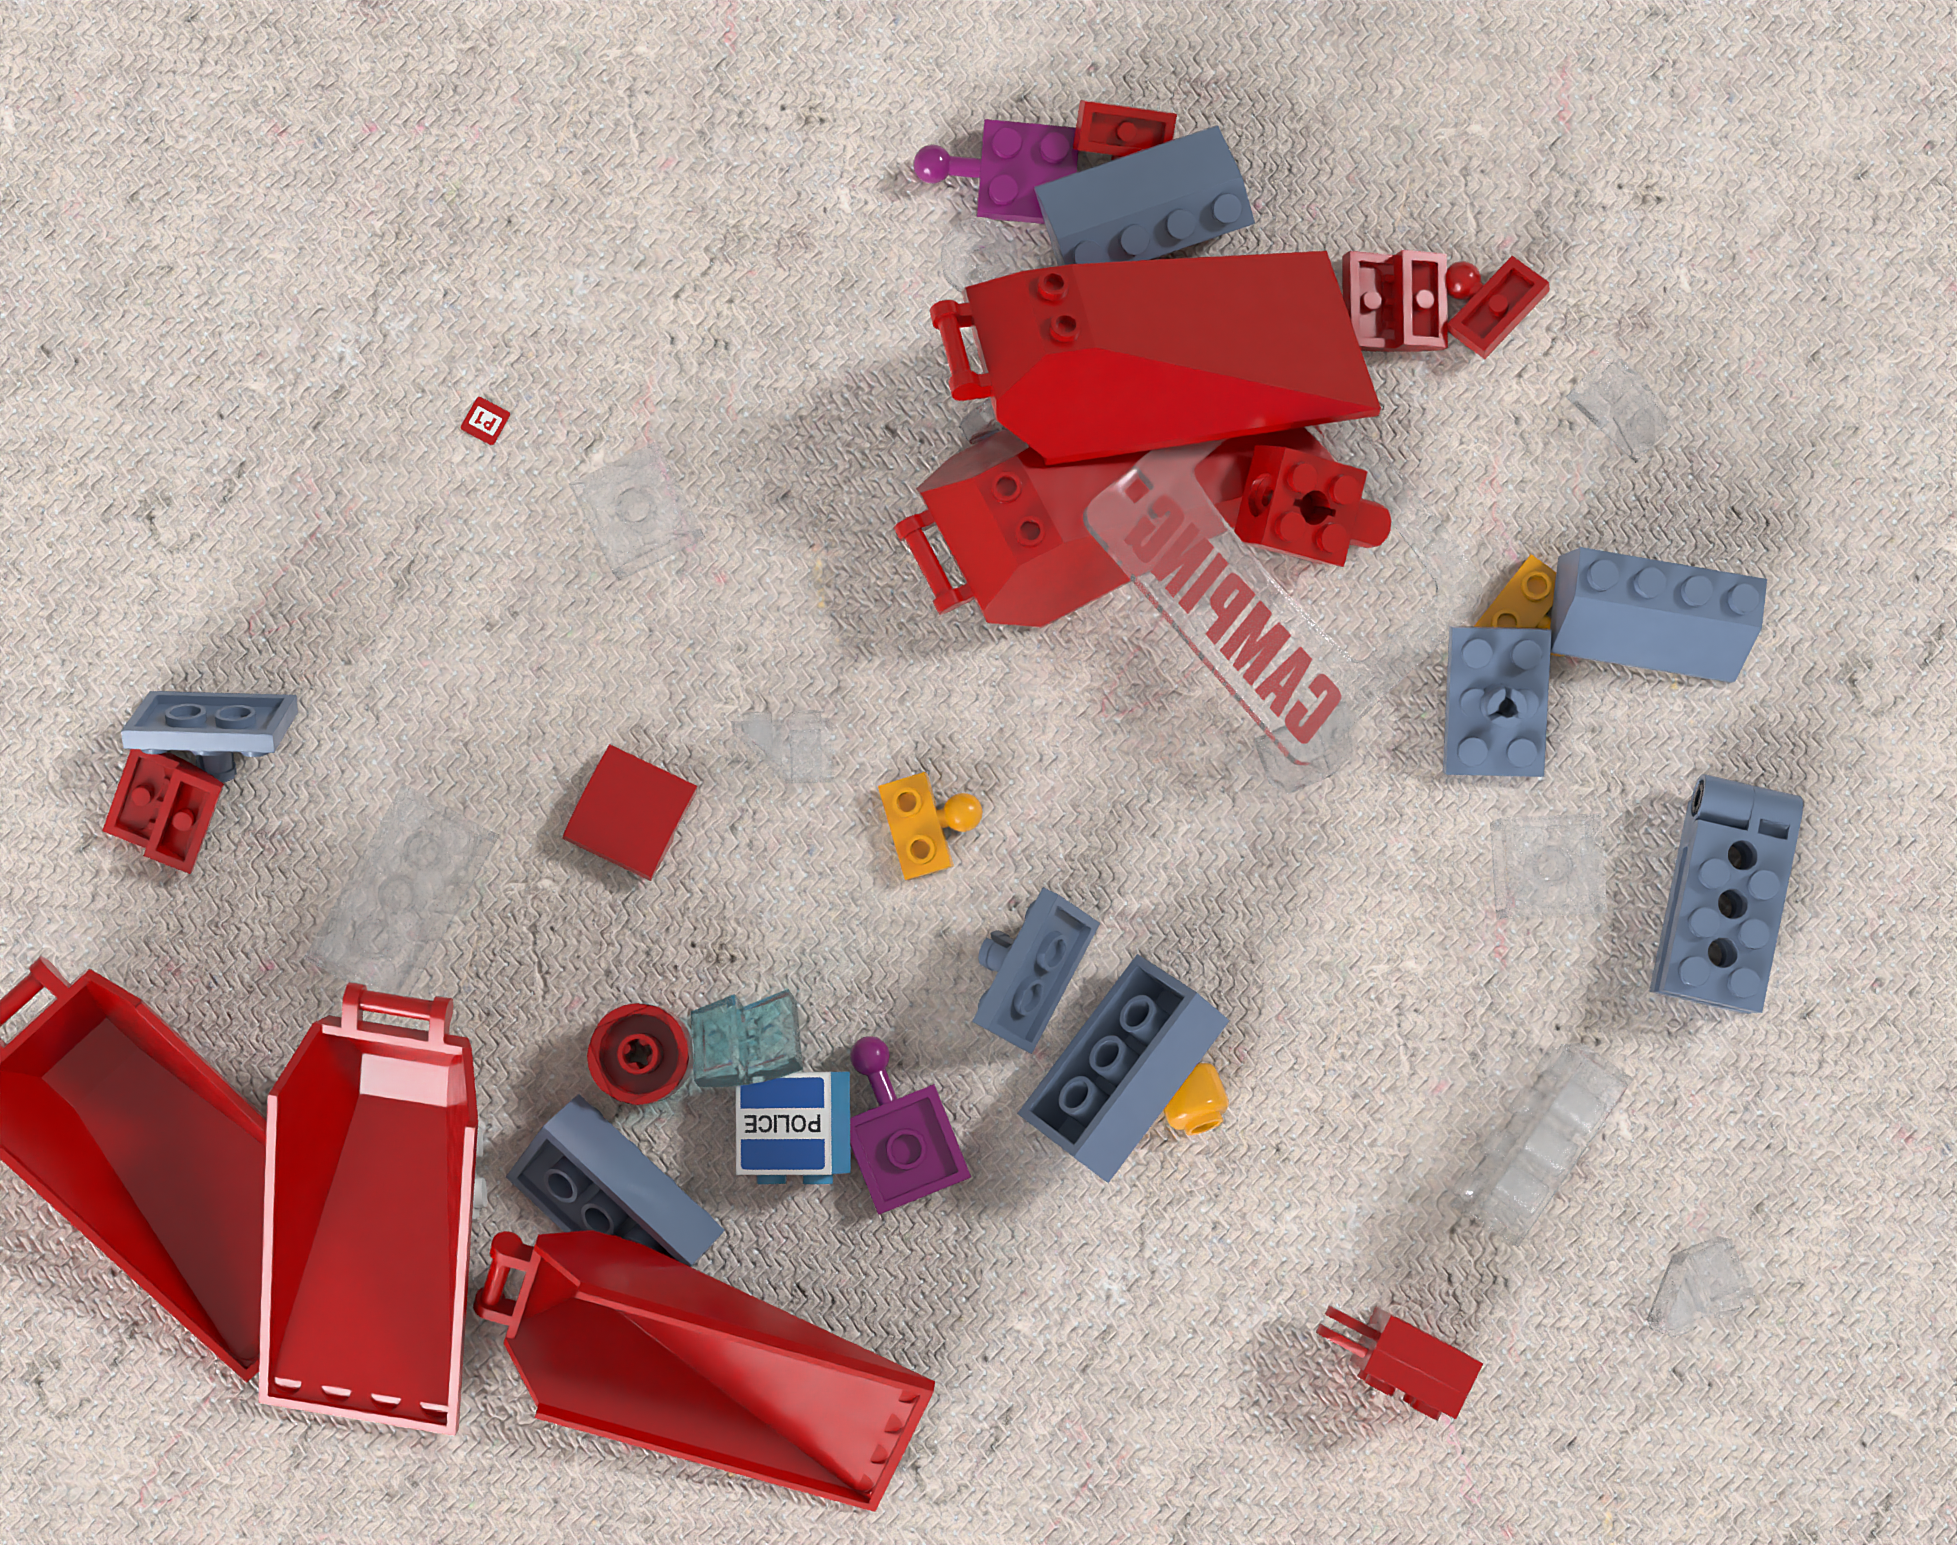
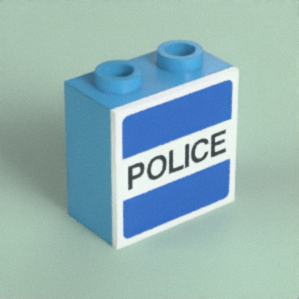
M850 1072L736 1073V1175H756V1184H787V1175H803V1184H833V1174L851 1172Z

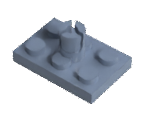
M1449 626L1443 754L1444 774L1544 777L1551 629Z
M149 691L121 730L123 749H141L146 754H162L170 750H189L195 754L197 767L209 773L220 782H227L234 779L235 775H237L233 752H241L242 755L247 757H261L269 753H275L298 714L297 695Z
M1043 887L1037 899L1028 907L1025 914V922L1016 939L1011 938L1002 931L996 930L990 933L991 939L986 937L979 950V963L985 968L997 971L998 973L990 988L981 996L978 1003V1011L972 1022L1032 1054L1095 935L1100 922L1059 894Z

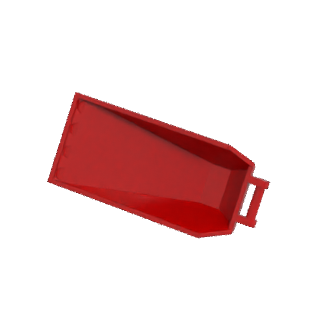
M1327 251L1084 263L1025 270L967 286L961 291L964 303L958 304L954 300H942L932 305L929 310L933 327L940 330L952 375L948 380L952 398L958 401H967L990 397L996 421L1041 454L1045 466L1379 416L1381 411ZM971 327L984 374H977L971 371L960 328Z
M1314 425L1045 466L1041 454L1006 428L946 460L916 488L927 510L903 519L893 528L900 541L906 540L936 597L932 602L939 615L946 614L975 599L987 623L1032 626L1041 629L1149 573L1189 524L1197 530L1198 534L1181 555L1203 539L1209 542L1234 529L1255 444L1287 447L1334 461ZM1165 496L1179 509L1183 516V521L1154 558L1146 565L1141 564L1131 553V546L1125 547L1122 541L1141 518L1144 517L1154 530L1141 541L1139 547L1142 548L1169 516L1166 512L1158 520L1149 510L1158 498ZM934 526L937 527L966 584L953 589L924 534V531Z
M40 956L29 966L30 973L0 999L1 1027L44 987L55 996L52 1001L6 1043L0 1038V1160L247 1383L259 1372L267 1118L142 999L92 969L84 970L76 979L69 983L48 959Z
M349 982L343 995L342 1017L328 1015L312 1023L275 1085L268 1093L258 1403L456 1436L459 1430L478 1111L473 1055L469 1038L449 1034L453 1014L452 998L436 996L432 1001L367 990L365 984ZM363 1011L429 1021V1031L363 1021Z
M594 1230L538 1234L534 1246L523 1244L521 1238L513 1232H499L494 1236L490 1246L489 1254L492 1261L484 1286L477 1291L473 1301V1310L479 1317L508 1325L503 1343L537 1407L534 1418L876 1512L934 1393V1380L643 1244ZM511 1268L526 1272L517 1301L506 1298L503 1292Z

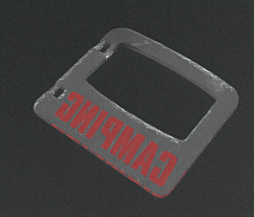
M1354 420L1314 425L1305 428L1339 463L1368 471L1363 490L1374 502L1383 505L1389 510L1391 523L1417 555L1436 585L1434 596L1365 660L1353 659L1327 636L1292 600L1244 545L1196 480L1194 474L1196 465L1227 439L1151 450L1119 479L1095 497L1087 505L1083 513V522L1088 532L1283 755L1293 764L1300 766L1308 765L1321 757L1449 637V626H1461L1472 616L1481 602L1483 590L1476 567L1452 534L1395 464ZM1140 478L1150 491L1134 504L1124 490Z

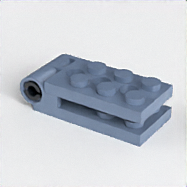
M1707 774L1700 775L1694 787L1692 798L1688 801L1649 992L1742 1014L1763 1012L1803 814V799L1801 796ZM1730 846L1735 847L1741 855V865L1738 869L1733 867L1728 859ZM1721 894L1727 896L1731 902L1732 909L1728 918L1720 912L1718 907V900ZM1712 942L1716 943L1721 949L1722 958L1718 966H1715L1708 956V948Z

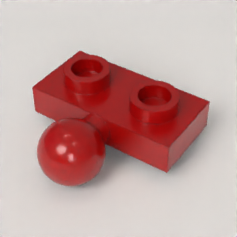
M1080 100L1073 149L1111 155V160L1165 143L1173 140L1177 114Z
M1511 256L1485 284L1481 283L1480 272L1472 263L1458 261L1451 264L1447 268L1446 273L1447 294L1457 300L1469 298L1470 300L1447 323L1448 333L1480 357L1486 359L1550 291L1549 282L1514 256Z

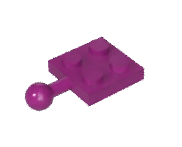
M984 119L981 159L950 156L943 147L931 144L922 147L916 153L913 162L914 171L922 181L930 184L939 183L946 179L948 175L979 178L976 218L1045 224L1034 186L1077 172L1078 150L1073 149L1076 127Z
M866 1036L857 1040L852 1046L850 1061L857 1072L868 1077L879 1106L850 1118V1144L876 1211L880 1215L969 1179L971 1174L935 1084L897 1099L886 1071L890 1059L889 1049L881 1039L874 1036Z

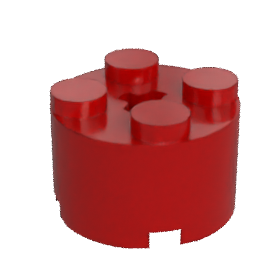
M627 1004L612 1010L600 1020L590 1040L587 1062L591 1076L597 1086L612 1098L633 1105L651 1104L669 1098L684 1085L692 1073L694 1046L687 1027L674 1013L655 1005ZM637 1041L642 1046H651L653 1054L647 1057L648 1065L646 1067L641 1062L631 1061L630 1055L637 1051L635 1045Z

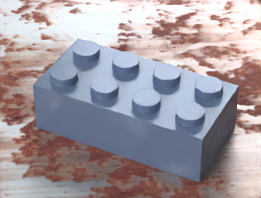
M1137 954L1017 1114L1109 1183L1230 1020L1196 991Z

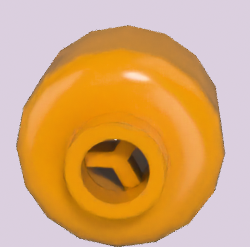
M1198 1063L1163 1109L1171 1127L1176 1130H1185L1188 1136L1209 1131L1224 1121L1222 1115L1229 1107V1099L1216 1068L1209 1063Z

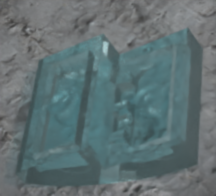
M789 989L743 1006L736 994L691 1011L693 1076L698 1087L749 1085L780 1078L803 1070L797 1001Z

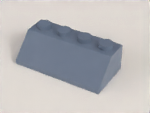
M1218 125L1034 186L1058 266L1150 260L1255 224L1243 177Z
M1579 547L1558 556L1550 629L1552 630L1550 653L1729 683L1735 682L1762 629L1767 579Z
M580 1094L575 1096L540 1129L506 1175V1178L564 1232L594 1230L608 1235L619 1236L623 1239L643 1244L690 1267H693L725 1231L706 1210L695 1203L676 1185L671 1177L664 1174L633 1142L621 1134L603 1117L597 1108L591 1106Z

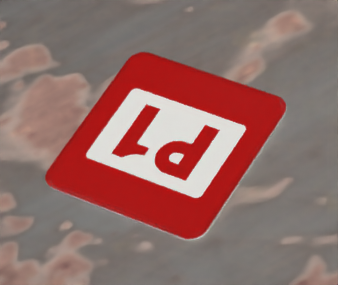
M477 397L461 425V430L489 445H494L511 414L482 397Z

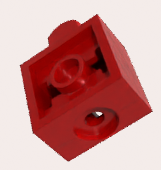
M1255 444L1232 541L1313 563L1344 567L1349 545L1372 548L1380 546L1387 539L1391 531V516L1389 510L1383 505L1361 498L1368 471L1287 447Z
M1330 1305L1328 1306L1325 1315L1362 1335L1359 1341L1356 1342L1321 1323L1315 1333L1353 1353L1350 1361L1360 1368L1357 1377L1364 1380L1371 1387L1391 1397L1396 1388L1405 1393L1402 1399L1404 1402L1434 1420L1438 1421L1442 1413L1457 1419L1484 1363L1377 1306L1367 1324Z

